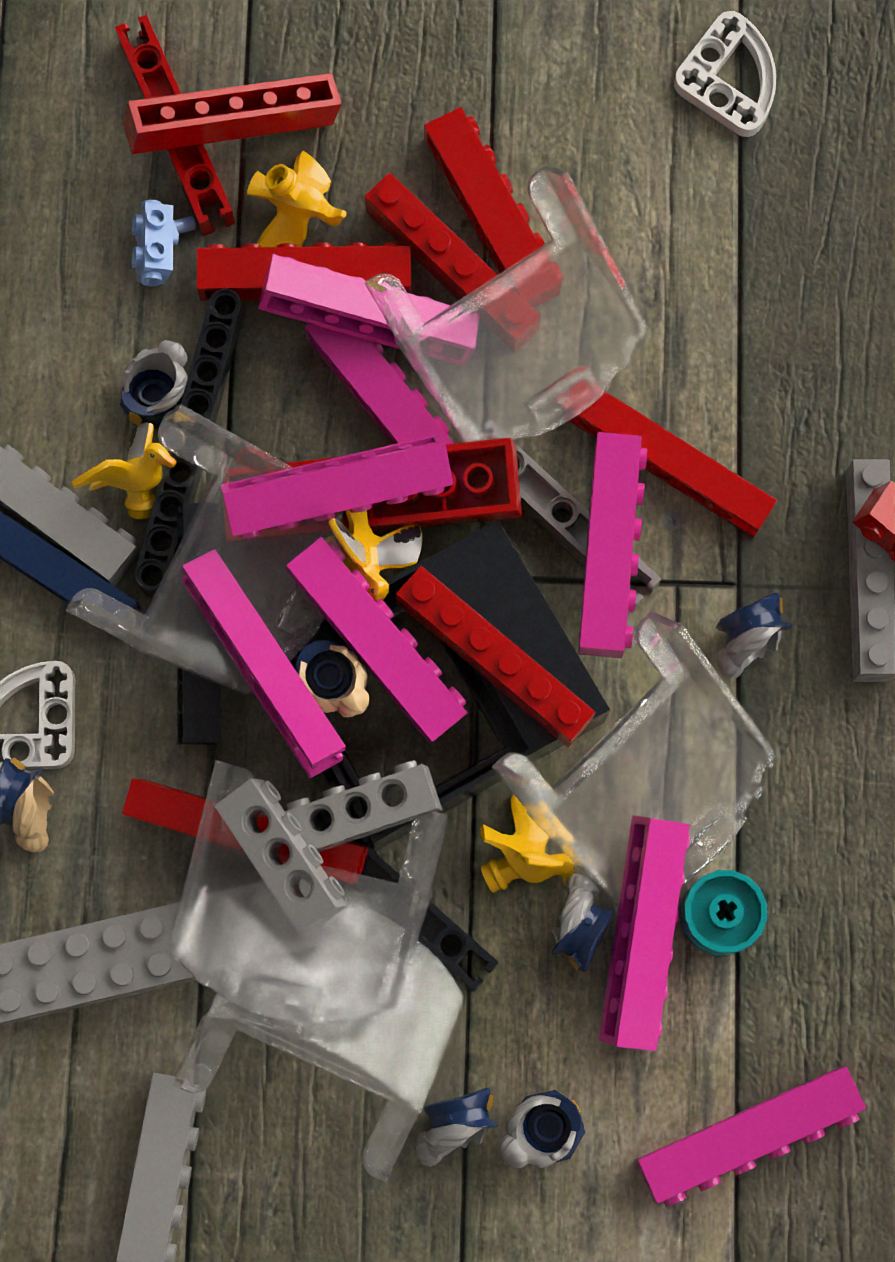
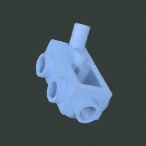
M157 200L141 202V211L139 214H134L132 220V235L136 238L137 247L133 248L131 263L132 268H135L137 273V282L151 287L160 284L165 285L173 271V246L178 244L179 234L195 230L196 228L195 220L192 216L173 221V205L162 204Z

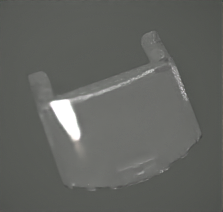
M546 165L531 176L527 186V193L552 240L425 323L422 321L397 277L388 273H381L364 283L397 339L395 341L464 442L511 437L514 441L531 435L536 437L573 419L591 406L610 388L608 384L621 369L625 370L632 361L630 359L631 354L639 340H644L648 331V326L567 171Z
M179 405L165 414L158 429L159 441L165 449L214 477L145 615L93 588H86L77 592L72 597L66 611L130 644L129 647L247 695L253 692L182 584V576L185 575L182 571V566L215 549L291 662L310 642L321 625L324 616L285 571L286 565L320 537L327 544L332 540L341 550H343V547L328 523L331 519L314 521L313 518L299 521L298 526L285 530H278L277 526L262 529V534L252 538H240V535L233 536L229 527L220 484L293 467L184 405ZM343 511L335 512L336 516L333 518L343 524Z
M652 611L638 624L634 633V640L662 679L565 775L550 787L529 759L517 752L507 753L492 766L526 808V814L617 907H619L632 815L690 824V845L685 854L683 868L685 883L716 858L747 820L743 815L754 797L759 799L764 787L760 786L767 766L772 767L776 755L685 627Z
M216 760L169 952L202 985L209 987L233 1004L271 1018L303 1023H337L377 1015L396 1007L433 893L431 891L449 816L433 811L423 813L415 819L412 824L398 883L321 865L327 876L334 877L343 888L345 895L342 898L347 907L312 933L298 934L215 808L217 803L250 778H255L245 768ZM278 855L283 864L289 859L287 856ZM306 875L299 882V889L304 896H307L311 890V881Z
M275 898L257 900L175 1073L173 1085L190 1093H198L208 1088L236 1030L387 1099L362 1154L365 1170L371 1176L386 1182L417 1115L422 1112L464 996L441 961L412 934L377 913L346 903L347 907L312 933L298 934Z

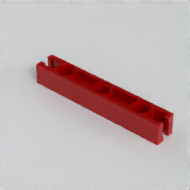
M144 15L138 18L141 29L138 34L140 39L148 38L149 42L141 44L136 48L130 45L127 35L130 29L127 23L114 27L121 49L143 99L181 94L148 16ZM146 63H156L151 69L141 68ZM204 144L167 149V155L203 237L215 232L213 224L210 225L207 214L203 216L202 207L209 206L215 202L218 203L221 208L218 210L220 218L223 217L226 227L235 224L233 210ZM201 181L209 183L208 187L202 190L193 188L196 183Z
M581 375L577 377L560 402L558 414L595 438L598 432L642 436L641 448H647L645 470L752 538L755 537L777 502V499Z
M132 778L122 811L123 815L244 851L215 808L219 801L143 778ZM260 814L257 825L264 832L268 827L269 819L268 816ZM351 841L319 852L323 859L321 867L328 877L332 876L337 880L351 884L358 883L369 846ZM285 843L278 850V857L282 863H286L290 857L289 848Z

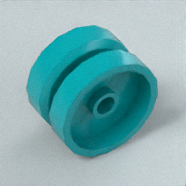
M716 870L702 876L685 893L680 905V925L686 939L697 950L711 956H730L750 947L761 936L767 922V902L761 888L749 876L734 870ZM720 908H724L728 912L727 919L720 920L717 917L716 913Z

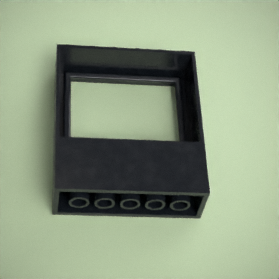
M498 519L386 580L389 584V592L383 601L394 614V617L391 618L393 619L405 612L397 604L396 593L420 566L424 567L595 711L593 720L578 737L605 723L610 708ZM324 616L276 641L294 669L296 668L300 652L306 645L314 641L332 640L342 646L346 645ZM442 641V645L502 749L435 786L442 807L441 811L360 838L366 845L371 844L375 852L564 746L560 740ZM345 750L341 752L343 755L341 762L323 771L328 783L335 779L338 786L344 785L345 790L360 786L358 782L360 777ZM364 798L356 799L351 805V812L353 811L357 819L362 818L366 814L368 809L367 802Z

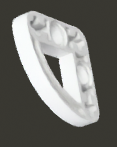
M727 11L718 16L678 68L674 87L681 97L737 135L750 137L755 135L763 126L774 99L776 90L774 59L767 42L758 29L740 13ZM731 24L735 25L736 30L731 31L723 43L720 38L723 35L724 28L729 27ZM741 42L751 53L758 69L760 79L758 103L716 76ZM705 48L716 49L720 58L717 61L708 62L702 58L701 51ZM692 75L697 78L696 83H691L689 86L684 84L685 78L689 79ZM705 84H708L709 86L706 88L704 96H700L701 89L704 90ZM716 92L722 93L727 97L728 104L723 107H716L710 103L709 96ZM734 103L738 104L736 111H733L732 116L728 115L731 112ZM753 115L752 122L749 121L746 125L741 122L742 116Z
M61 661L40 662L23 667L0 681V707L19 690L39 682V733L0 734V742H4L2 746L3 759H11L10 749L15 743L25 742L30 749L29 756L24 761H20L24 764L25 769L64 768L70 764L75 753V675L71 668ZM55 670H60L63 676L67 677V680L60 682V693L62 696L68 694L67 699L60 697L47 699L48 694L55 696V685L48 681L49 677L55 676ZM55 705H62L67 710L66 719L61 724H51L47 719L49 709ZM47 730L53 732L67 730L66 736L59 734V744L62 748L66 749V753L59 755V760H54V757L47 753L48 749L54 748L55 737L52 734L47 735Z

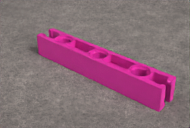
M214 549L183 565L182 571L185 575L182 576V584L308 777L312 778L343 760L341 752L345 750V744L217 551Z

